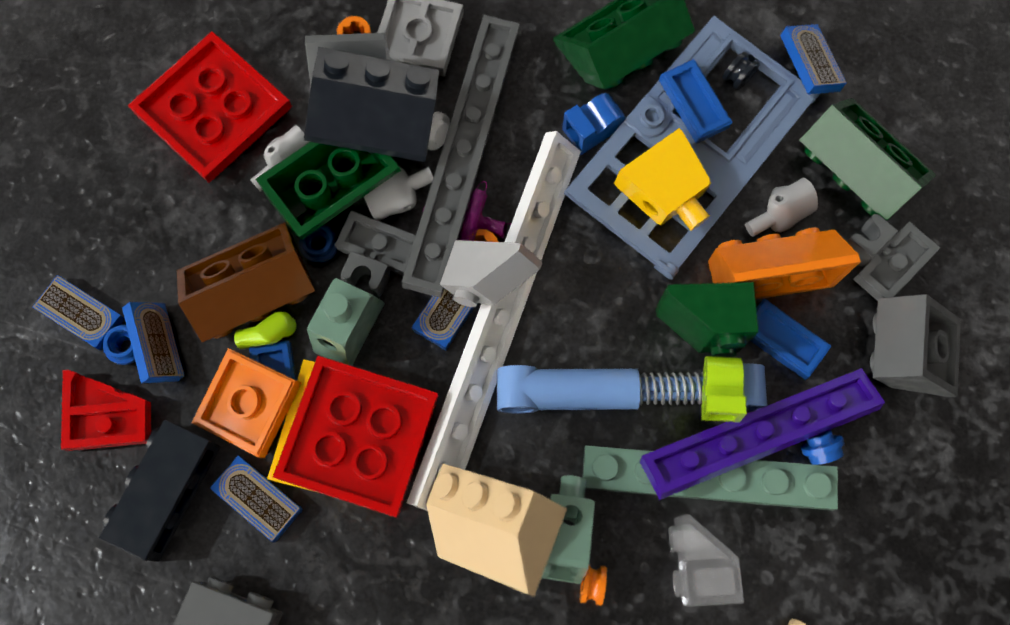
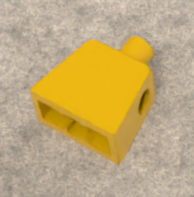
M680 128L620 169L614 182L621 192L659 225L664 224L678 214L690 231H692L710 217L697 200L711 185L710 178Z

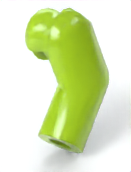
M274 312L254 327L237 330L234 334L235 344L239 349L275 344L283 337H289L295 332L296 321L287 312Z

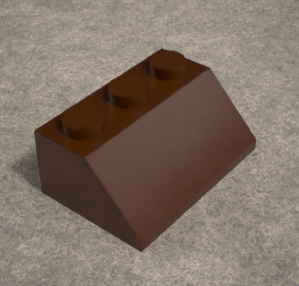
M286 222L176 270L178 304L201 342L211 338L219 339L225 337L235 327L248 321H260L266 318L272 310L285 304H297L303 301L308 294L315 291L311 277Z

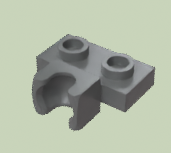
M351 211L335 244L338 251L349 255L341 272V280L355 286L361 276L370 275L369 288L375 297H381L391 277V271L404 276L416 235Z
M873 214L861 228L869 240L860 234H854L847 241L859 254L861 261L859 265L864 267L853 280L877 301L881 298L894 297L940 249L935 242L910 221L898 232L896 228L878 214Z

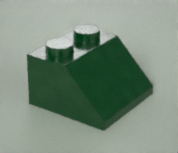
M754 282L667 285L656 307L657 317L697 352L711 353L712 357H735L737 355L736 352H740L759 332Z

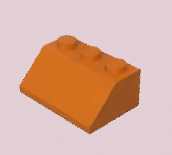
M816 227L801 230L795 236L781 238L780 234H769L758 238L757 242L742 244L741 240H730L718 245V248L714 250L708 260L713 283L754 282L755 300L835 287L861 262L859 254L835 229L820 232L819 228Z

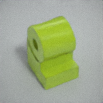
M705 357L702 386V420L741 422L747 414L746 396H744L743 391L744 370L741 358Z

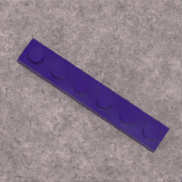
M861 368L750 412L744 416L741 422H725L644 454L641 457L640 464L659 500L878 411L885 401Z

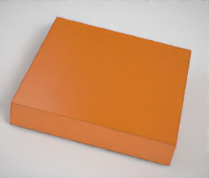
M228 348L194 416L192 424L258 458H266L301 382Z

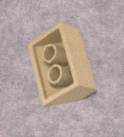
M442 464L426 503L438 557L534 597L567 508L535 491Z

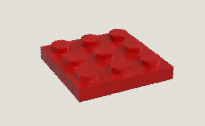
M213 31L128 104L134 114L208 183L216 178L292 108L286 96Z
M317 356L273 478L398 518L439 397L438 393Z

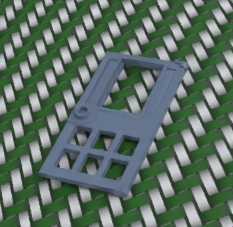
M715 16L710 19L667 71L695 59L706 77L731 48L739 55L746 51L749 54L748 59L751 62L758 61L760 63L758 69L780 85L778 90L730 149L724 152L709 139L696 144L682 119L675 114L677 112L658 81L564 192L568 198L652 262L657 271L671 280L679 272V267L810 103H814L820 95H808L799 78ZM680 128L710 178L711 185L706 192L713 196L714 200L706 208L710 217L692 231H690L678 214L672 217L685 227L688 232L673 251L669 253L648 237L657 225L654 220L649 218L643 227L638 229L618 214L629 200L623 192L608 206L588 189L606 168L618 175L620 169L626 166L615 157L632 137H636L651 148Z

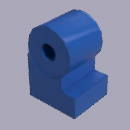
M602 93L579 108L576 105L564 112L563 131L573 145L581 151L580 154L583 155L614 134L624 122L626 116L609 93Z

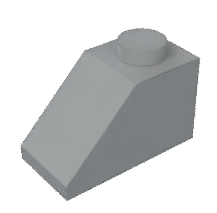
M455 240L440 285L454 295L453 300L467 307H476L477 303L495 305L541 269L542 261L522 243Z

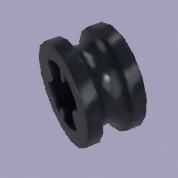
M746 51L735 58L722 76L725 81H733V88L735 90L742 88L760 66L758 61L751 62L748 59L749 54Z

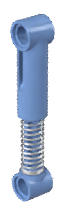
M743 364L744 396H746V412H753L768 406L765 367L761 364ZM527 365L503 366L497 369V411L522 414L538 410L639 409V405L643 401H646L647 405L650 404V401H653L655 405L657 401H661L662 405H664L665 401H668L669 405L672 404V401H675L677 405L680 401H683L684 405L687 404V401H690L692 405L697 401L700 405L702 403L703 372L700 375L694 372L692 376L689 372L685 376L681 372L678 375L672 372L670 376L667 372L663 376L660 373H657L655 376L653 373H650L647 377L645 373H642L640 376L638 369H537Z

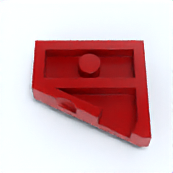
M63 370L62 450L76 451L147 444L148 438L151 435V402L74 371Z

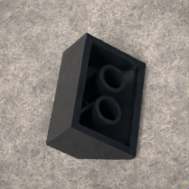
M318 46L312 76L304 141L425 162L436 102L439 70Z

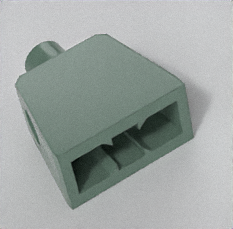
M335 278L307 328L313 352L319 356L352 366L385 303L374 295Z
M562 476L559 494H551L550 500L567 508L563 520H569L575 525H567L562 521L541 577L543 579L581 584L588 571L595 501L585 498L586 479L582 477Z

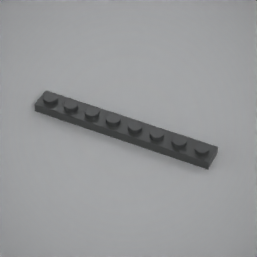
M483 15L404 272L402 288L442 298L444 288L440 285L454 242L460 236L518 36L519 23Z

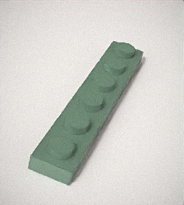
M585 445L582 478L586 479V490L657 496L640 464L642 455L652 451ZM756 460L668 497L833 511L838 509V467Z

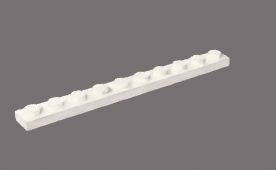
M557 131L545 133L505 240L508 243H522L540 260H542L565 197L564 192L569 186L581 153L578 148ZM537 272L495 305L481 303L408 497V504L428 511L426 503L442 464L463 470L466 469L497 384V369L503 367Z

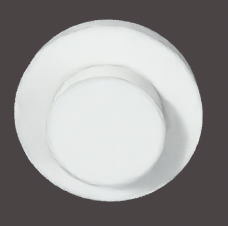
M434 112L428 143L429 150L440 148L447 136L450 120L446 114L441 112Z

